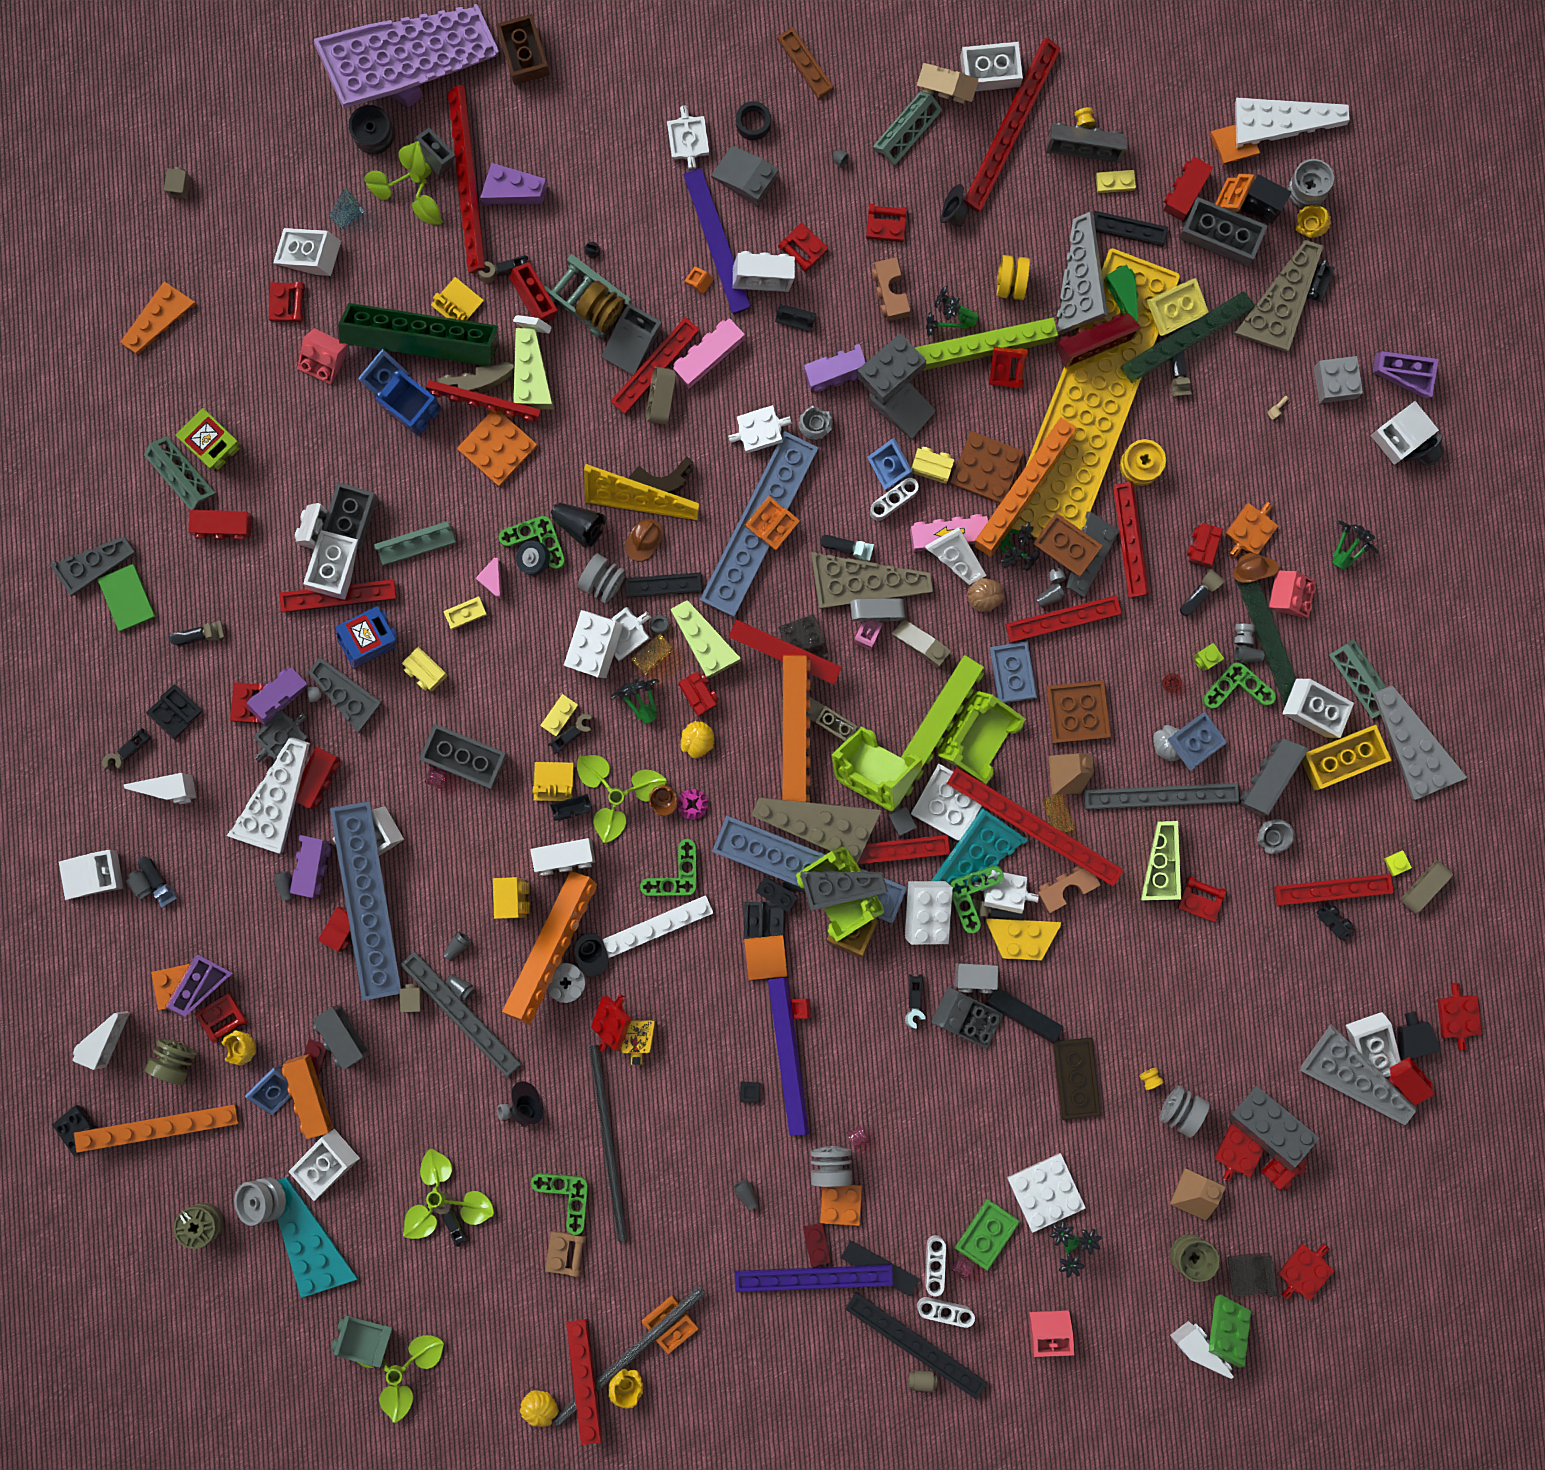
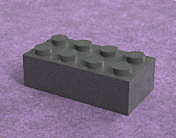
M1197 197L1191 207L1179 239L1249 267L1255 258L1268 225Z
M434 724L419 760L494 790L508 754Z
M1255 1086L1228 1119L1291 1172L1320 1139L1257 1086Z

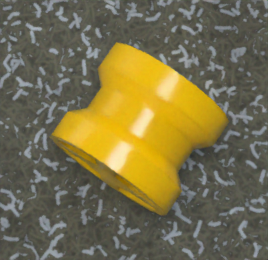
M1082 108L1074 113L1075 118L1078 120L1077 125L1088 129L1096 124L1095 119L1092 117V108Z
M1152 1068L1139 1075L1140 1079L1145 1083L1144 1087L1146 1090L1153 1089L1163 1083V1079L1158 1076L1157 1068Z

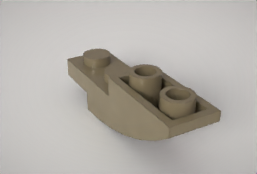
M501 362L495 366L476 367V375H473V373H464L459 377L445 375L443 378H438V382L481 393L508 380L514 375L515 366L510 362Z
M806 695V698H810V710H806V718H810V722L844 742L853 735L858 726Z

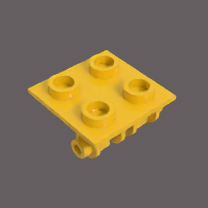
M454 277L440 294L436 293L434 295V302L431 306L445 318L467 321L484 300Z
M535 762L534 800L563 801L571 799L573 794V763Z

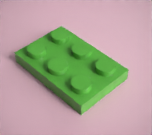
M1223 1295L1215 1296L1208 1352L1239 1368L1244 1367L1251 1310Z

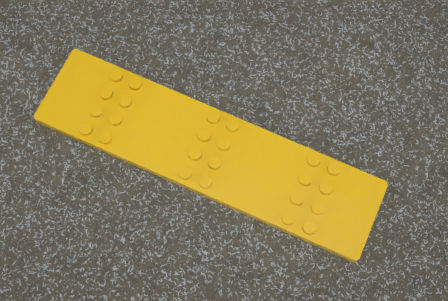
M1113 248L1109 250L1101 269L1108 316L1079 327L1078 331L1084 328L1092 329L1098 322L1105 321L1106 323L1111 321L1113 316L1122 313L1107 288L1104 279L1107 274L1126 264L1129 269L1131 268L1136 276L1138 324L1141 329L1135 339L1072 366L1063 368L1026 466L1060 417L1077 427L1076 436L1011 529L1021 530V526L1026 527L1027 522H1030V527H1034L1031 534L1033 538L1037 539L1055 513H1058L1080 530H1082V527H1085L1087 511L1091 512L1159 333L1147 300L1176 287L1180 278L1179 273Z

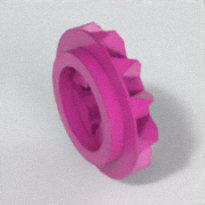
M688 789L679 796L677 808L684 818L695 820L701 818L706 813L708 801L701 791ZM687 798L692 801L699 798L696 803L698 811L694 808L686 810L689 806Z

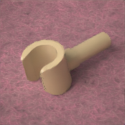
M1284 396L1277 405L1268 411V415L1272 420L1282 414L1279 408L1289 399L1287 396Z

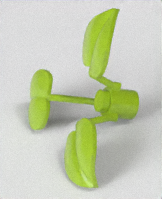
M419 141L406 145L399 150L401 164L406 169H410L408 174L391 183H388L387 176L380 171H371L365 175L364 181L368 189L381 200H386L392 195L391 186L408 177L415 183L421 182L416 194L417 200L412 203L414 213L427 224L440 225L443 223L436 202L426 195L420 197L424 184L427 183L425 178L431 174V167L425 162Z
M597 755L578 757L577 771L581 781L586 786L592 788L597 787L602 782L609 791L608 799L613 804L612 810L602 808L594 816V827L603 843L618 837L625 828V814L622 811H615L616 805L623 802L624 795L635 790L638 799L649 802V794L653 788L666 784L667 780L663 775L653 770H640L631 778L634 787L626 791H622L620 788L612 789L606 780L603 779L608 776L610 770L608 762L603 757Z
M429 1149L422 1160L420 1168L421 1179L426 1185L436 1183L433 1191L426 1197L429 1211L423 1205L411 1207L405 1216L403 1237L419 1239L432 1234L438 1223L437 1218L432 1215L434 1207H441L444 1204L461 1205L463 1207L460 1214L464 1222L470 1225H478L494 1215L493 1205L485 1194L478 1191L466 1193L464 1202L447 1200L445 1194L438 1191L440 1182H445L450 1178L452 1164L443 1154L434 1149Z
M423 1335L415 1338L408 1347L409 1353L413 1357L403 1367L393 1365L389 1368L383 1358L382 1364L385 1368L384 1371L387 1372L386 1381L393 1386L383 1389L379 1402L382 1410L394 1423L400 1421L407 1414L413 1402V1393L410 1387L406 1385L399 1387L404 1374L403 1371L414 1360L416 1365L422 1369L434 1367L441 1358L444 1342L440 1338L432 1335ZM359 1363L361 1366L366 1368L374 1367L363 1363Z

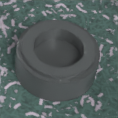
M657 615L651 619L650 629L652 633L656 635L667 633L669 621L665 616Z

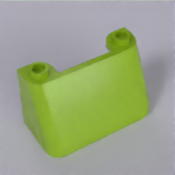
M977 691L971 695L938 750V756L987 784L994 775L993 767L990 766L991 761L1008 733L1014 734L1021 731L1026 718L994 695Z
M860 727L832 754L834 774L837 780L889 811H893L900 804L922 769V759L917 755L908 754L905 760L877 745L875 733L863 727Z
M845 847L832 850L802 870L808 872H862L851 853ZM800 871L795 876L799 886L804 889ZM877 895L823 908L831 921L828 933L836 942L884 913V907Z

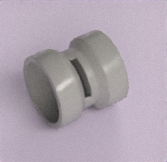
M1235 624L1237 636L1234 638V644L1254 645L1252 633L1255 631V625Z

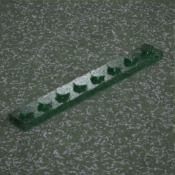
M1245 291L1123 364L1121 370L1130 382L1133 383L1249 312L1255 305Z
M1236 580L1252 624L1255 625V632L1285 707L1296 680L1292 666L1259 581L1241 583Z

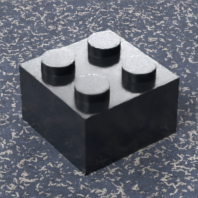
M1258 174L1241 208L1248 214L1258 216L1261 221L1273 224L1292 192Z

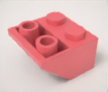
M314 328L303 337L297 369L331 385L345 360L348 345L339 343L338 339Z
M1278 571L1275 574L1269 608L1280 613L1309 618L1310 611L1312 610L1313 594L1316 590V581L1297 571Z
M1069 1310L1029 1312L1031 1352L1034 1357L1074 1355L1073 1331Z

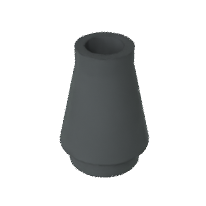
M1057 583L1056 585L1052 584L1036 600L1042 608L1062 601V598L1066 595L1059 583Z
M1244 644L1235 647L1234 660L1239 663L1262 662L1264 659V651Z
M289 871L274 874L273 882L281 896V900L292 899L293 894L290 893L292 875H290Z
M462 932L454 934L443 956L452 961L469 947L470 939Z
M451 974L445 982L460 1000L467 1001L475 992L472 984L456 977L454 974Z
M747 1179L734 1185V1194L749 1211L758 1206L752 1184Z

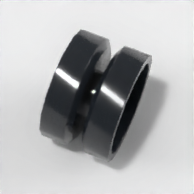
M364 105L352 113L348 128L357 147L368 154L385 152L394 140V129L385 111L375 105Z

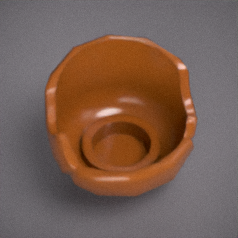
M667 785L654 787L649 794V805L655 811V814L668 816L676 810L678 804L676 791Z

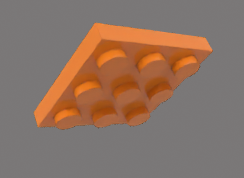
M497 411L496 413L490 412L457 447V450L500 488L538 445L502 412Z

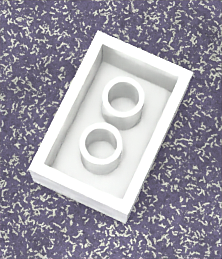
M1019 42L962 47L960 55L962 73L979 79L975 91L1020 87L1023 76Z
M749 251L738 253L733 265V289L789 292L794 281L795 257L788 254H779L777 256L765 252L760 254H752Z
M581 610L564 666L599 678H607L624 623Z
M1296 679L1283 715L1326 738H1341L1354 703L1312 679Z
M589 838L530 849L534 872L540 873V876L552 875L553 870H559L561 873L573 871L572 867L578 866L580 869L592 867L591 863H596L592 840Z
M908 881L905 939L911 945L949 944L953 887L946 881Z

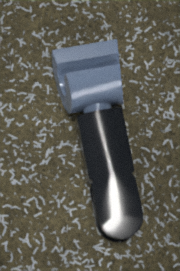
M146 856L140 857L138 865L145 874L152 889L155 890L153 893L155 899L158 898L161 908L178 898L175 890L165 883L153 860Z

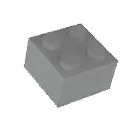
M1357 356L1322 360L1314 366L1319 404L1357 399L1363 393Z
M955 963L954 987L959 988V991L973 992V989H978L980 993H992V989L997 990L998 966Z

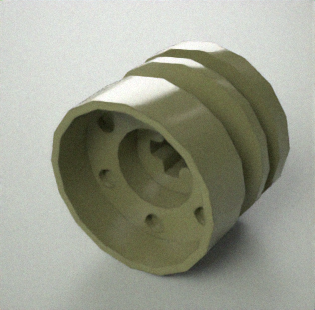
M158 1038L156 1044L159 1047H155L153 1052L160 1057L149 1058L144 1069L145 1072L160 1080L176 1085H184L189 1072L182 1065L191 1066L193 1061L189 1058H195L197 1052L179 1041Z
M201 1202L194 1204L179 1213L174 1221L173 1230L175 1238L186 1248L198 1249L204 1247L219 1237L223 1230L224 1220L220 1210L211 1203ZM198 1224L199 1228L194 1230L193 1226Z
M1186 1234L1180 1236L1174 1241L1170 1249V1259L1174 1268L1193 1282L1210 1280L1219 1268L1220 1259L1217 1250L1213 1245L1197 1235Z

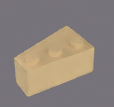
M923 63L917 86L922 87L925 93L933 95L934 91L939 92V97L949 99V96L954 97L953 101L964 104L965 100L972 102L979 79L958 71L954 72L950 69Z

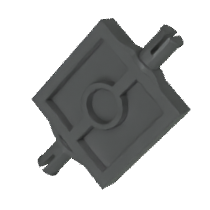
M283 710L279 711L253 736L262 748L254 758L259 763L267 755L277 760L280 751L291 737L306 742L309 738L302 731L300 724L308 717L301 712L295 719H292Z

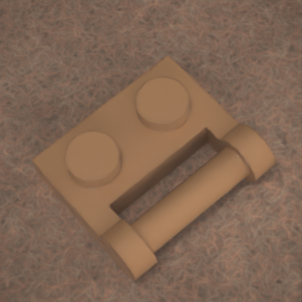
M551 1231L545 1272L580 1277L581 1254L586 1236ZM570 1241L575 1242L572 1268L566 1267Z

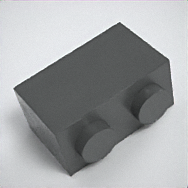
M427 128L415 137L414 142L419 141L425 162L429 164L438 176L452 167L455 158L454 152L430 128Z

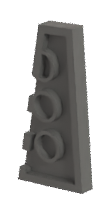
M1089 511L1086 513L1085 518L1087 520L1085 527H1082V531L1102 544L1103 547L1081 577L1070 572L1066 588L1080 597L1086 596L1119 532L1118 529Z
M123 536L104 543L100 547L88 549L81 554L67 557L65 560L53 562L49 565L68 593L74 596L98 580V578H101L135 555L136 552L127 538Z
M321 657L318 658L308 671L310 676L327 694L357 733L362 731L382 704L381 701Z
M801 871L800 873L811 910L887 893L882 872Z

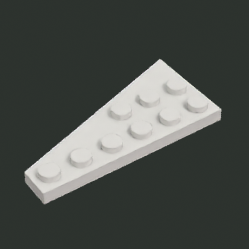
M1236 98V148L1243 147V144L1252 143V145L1258 144L1266 139L1272 141L1296 136L1300 132L1307 131L1311 133L1319 128L1330 129L1347 125L1349 122V105Z
M292 737L288 739L277 756V760L268 770L266 777L250 798L245 810L236 820L232 830L227 834L228 837L279 854L283 852L310 743Z

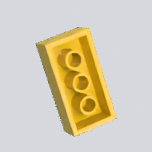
M1373 725L1308 751L1301 761L1315 791L1389 762L1391 758L1377 726Z
M518 877L493 878L494 919L527 918V914H530V902H527L526 894L530 893V886L526 879Z

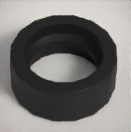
M758 101L744 103L736 114V127L739 134L748 140L764 138L771 128L769 109ZM750 111H757L763 115L765 123L758 130L746 129L742 123L744 115Z

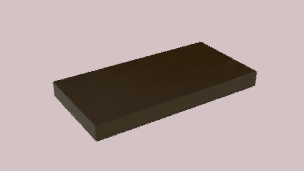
M1092 1037L1056 1041L1053 1044L1061 1119L1101 1116Z

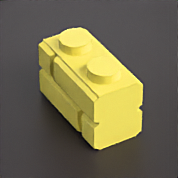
M927 447L918 448L911 468L912 474L947 484L954 462L951 455L942 452L940 455L932 453L933 450Z
M419 647L402 663L405 666L404 671L411 678L415 675L419 679L417 684L425 691L427 689L434 691L448 676Z

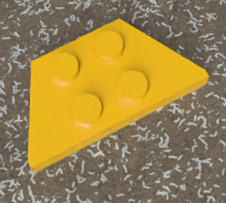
M986 919V924L991 931L994 942L998 947L1001 957L1004 959L1042 960L1061 926V922Z

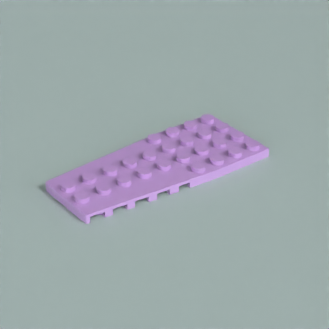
M474 4L473 8L468 9L458 7L456 11L452 12L438 11L436 15L427 16V13L421 14L419 18L414 19L405 17L401 18V21L393 23L389 20L368 24L314 39V45L342 108L399 93L498 56L499 51L477 4Z

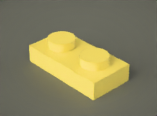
M1134 170L1096 173L1097 193L1135 191Z
M480 597L444 611L452 630L487 615Z
M562 694L540 726L557 737L579 705Z

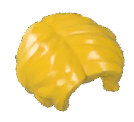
M1318 205L1305 206L1302 210H1299L1297 215L1298 225L1295 230L1307 238L1322 236L1330 228L1331 216H1329V212L1324 207Z
M698 721L688 724L682 731L681 750L688 752L694 759L706 755L707 752L713 749L715 738L711 727L706 723Z
M236 1030L224 1037L221 1042L228 1050L225 1061L231 1064L242 1066L250 1062L256 1054L255 1039L247 1033Z
M622 1369L610 1381V1400L616 1406L625 1409L633 1408L637 1405L639 1398L643 1394L642 1378L636 1370L627 1371V1369Z
M539 1390L530 1391L523 1398L520 1405L521 1417L531 1426H550L552 1419L559 1412L555 1399L548 1392Z

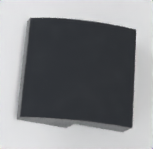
M174 684L160 696V700L146 714L175 740L200 715L202 710Z
M744 901L743 940L783 935L785 941L786 911L772 902Z

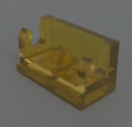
M659 634L632 657L631 661L646 675L673 651V647Z
M1063 794L1042 799L1051 825L1064 833L1075 829Z

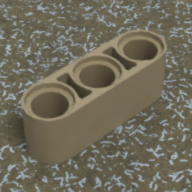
M661 367L654 368L646 411L647 422L667 424L675 383V370Z
M1439 860L1435 861L1407 890L1400 901L1414 914H1417L1450 880L1453 873Z

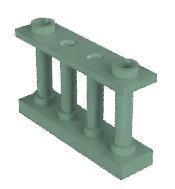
M571 254L567 258L569 270L553 290L546 286L544 288L553 303L556 302L590 328L589 331L598 338L600 336L605 339V332H600L597 327L592 326L591 320L585 321L575 313L574 304L586 289L597 280L609 288L608 295L615 292L617 297L621 296L625 299L624 308H626L628 303L632 304L631 299ZM579 273L584 277V281L566 302L558 295L571 278Z

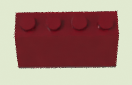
M1120 313L1113 316L1111 321L1106 323L1105 321L1098 322L1092 329L1084 328L1073 337L1068 335L1061 338L1056 349L1064 367L1067 368L1135 339L1141 329L1140 325L1129 313L1125 315Z

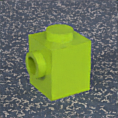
M1214 643L1193 655L1196 665L1203 672L1224 659Z

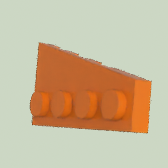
M164 281L120 343L138 355L162 331L165 332L175 320H179L189 308H193L196 302Z

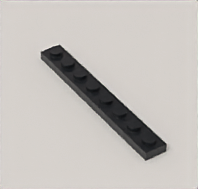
M855 1291L846 1305L845 1310L974 1399H978L987 1385V1381L858 1292Z

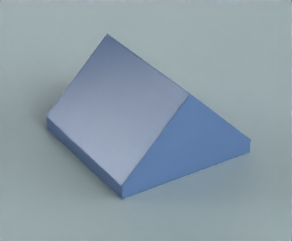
M382 349L358 379L364 387L376 395L393 378L395 371L401 370L407 376L409 373Z
M895 438L867 457L884 490L911 477L912 470Z
M273 1067L245 1095L248 1100L271 1115L290 1098L288 1093L289 1084L287 1078L285 1079L282 1074V1067Z

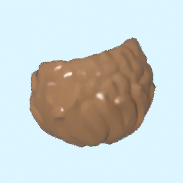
M980 578L967 591L970 606L978 612H991L1004 600L1002 585L992 579Z

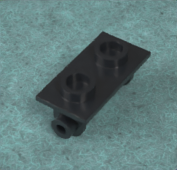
M1322 260L1321 263L1317 264L1308 290L1307 299L1322 302L1335 267L1329 266L1328 261Z
M780 304L777 309L775 322L812 331L816 313Z
M588 794L550 804L554 821L558 820L559 822L572 818L571 815L573 814L579 816L586 813L589 814L592 811Z
M766 876L756 890L757 894L786 912L790 911L798 898L797 895Z
M1325 902V909L1320 908L1316 912L1318 918L1327 927L1332 922L1335 924L1330 930L1339 939L1345 941L1350 936L1348 933L1352 936L1354 935V925L1349 919H1344L1339 914L1340 911L1335 905Z

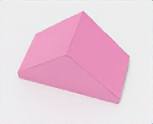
M493 558L476 579L494 596L502 599L500 560Z
M879 621L862 622L853 643L871 651L883 623Z

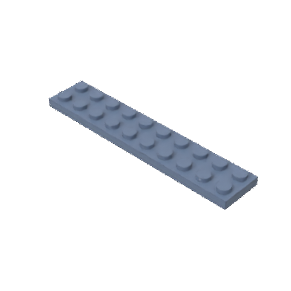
M785 431L782 435L783 442L777 445L700 598L701 602L731 617H735L770 547L744 526L745 523L768 496L788 510L818 451V447Z
M366 801L330 808L362 1001L400 994L401 986L370 802Z
M728 815L725 817L712 850L716 854L797 886L799 884L795 875L826 855ZM884 878L887 893L877 895L884 907V913L878 916V918L893 923L907 887Z

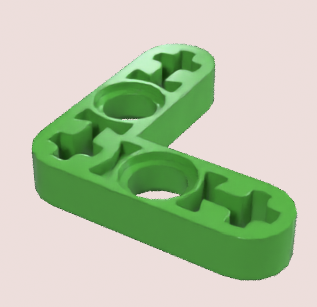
M540 516L517 524L499 533V541L504 547H512L537 537L545 545L546 539L553 538L555 540L554 547L547 549L549 552L555 551L557 558H561L559 565L551 563L554 558L552 553H550L549 566L554 570H559L565 565V558L553 524L546 516ZM541 521L549 523L546 528L548 533L552 531V534L544 535L543 528H539ZM523 527L531 529L529 536L524 537L521 535L520 531ZM514 530H517L520 539L517 540L516 536L510 538L511 542L509 543L503 540L505 534L508 533L509 536L515 535Z
M1234 663L1227 668L1206 692L1202 702L1208 709L1217 708L1237 685L1262 706L1272 704L1275 700V693L1243 664ZM1233 668H1240L1239 673L1241 675L1234 676L1232 680L1228 678L1234 673ZM1248 679H1253L1256 682L1255 689L1250 690L1247 688L1246 682ZM1221 681L1228 682L1229 689L1227 691L1220 689L1219 684ZM1262 687L1263 689H1261L1260 691L1263 694L1269 693L1268 698L1270 700L1263 701V695L1261 693H1257V695H1255L1254 692L1258 691L1259 688ZM1216 693H1219L1220 695H1218L1214 700L1216 704H1209L1208 696L1212 697Z
M684 839L679 844V878L644 879L640 884L641 892L647 896L693 894L696 890L695 843L690 839ZM686 842L693 846V850H689V856L693 855V860L688 858L681 860L682 855L686 856L685 850H682V846H685ZM687 861L693 865V870L689 873H685L682 870L683 863ZM648 881L651 882V885H657L656 881H661L659 886L661 893H656L657 889H651V892L647 893V889H644L643 886L647 885ZM666 881H671L674 885V889L669 893L663 890V884ZM676 881H680L679 885H685L686 881H689L693 888L689 892L681 888L679 889L680 893H676Z
M994 865L956 878L950 883V886L955 888L956 883L959 886L966 883L964 880L967 879L970 889L967 890V886L963 887L961 892L952 889V899L963 928L968 933H976L981 926V920L971 893L1000 883L1003 880L1004 873L999 866ZM992 870L1000 873L998 879L995 880L994 877H991L987 880L989 883H985V877L982 873H986V876L991 875ZM972 877H980L982 884L977 887L973 886L971 883ZM962 901L970 903L971 908L968 911H963L960 908ZM974 912V914H971V919L973 922H977L975 928L972 929L971 926H967L969 918L968 916L964 918L963 915H969Z
M548 1173L534 1175L531 1179L533 1190L544 1193L569 1194L566 1228L572 1235L580 1234L585 1226L588 1194L587 1180L584 1177ZM539 1177H541L542 1181L548 1182L549 1178H552L550 1183L551 1189L547 1188L548 1184H543L541 1188H539L538 1184H536L535 1181H537ZM556 1179L564 1180L565 1187L563 1189L555 1188L554 1181ZM578 1180L584 1185L580 1190V1195L584 1194V1198L580 1196L572 1197V1193L577 1194V1187H574V1184ZM573 1201H581L583 1208L580 1211H575L572 1208ZM571 1214H582V1218L578 1217L577 1223L580 1224L581 1227H578L577 1231H575L574 1228L570 1226V1224H573L575 1219V1216L571 1217Z

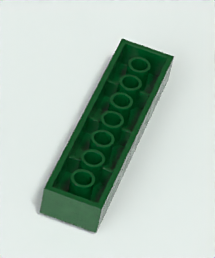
M353 303L347 304L338 324L339 343L440 358L442 360H453L461 363H472L480 366L491 365L498 346L497 325Z

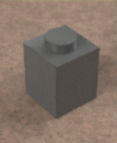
M900 805L891 811L892 814L888 815L898 837L917 828L907 807L902 808Z

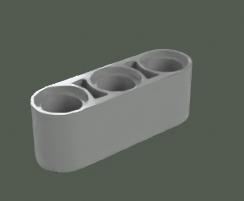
M856 599L850 601L851 617L854 622L900 621L905 619L903 599Z

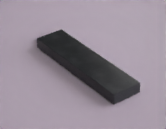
M1094 211L1095 230L1098 233L1162 247L1165 245L1168 231L1167 226Z
M701 572L624 578L626 598L702 592Z
M999 988L992 991L986 1005L1052 1044L1057 1041L1063 1028L1059 1023Z
M852 1240L849 1241L841 1256L843 1260L854 1266L892 1264V1287L908 1296H911L919 1281V1278Z

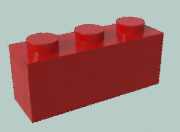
M1195 156L1191 162L1187 161L1181 170L1184 172L1182 178L1177 177L1172 186L1175 188L1172 194L1169 192L1163 202L1166 204L1163 211L1183 221L1214 167Z
M530 262L513 268L509 279L530 315L541 319L545 323L553 320L557 313V308Z
M190 510L188 533L193 535L195 539H206V536L214 537L216 540H225V537H233V540H244L245 538H251L252 515L247 511Z
M315 747L302 773L295 802L312 810L315 807L318 808L323 799L321 797L323 791L327 790L332 780L330 778L333 772L336 773L340 767V758L319 747Z

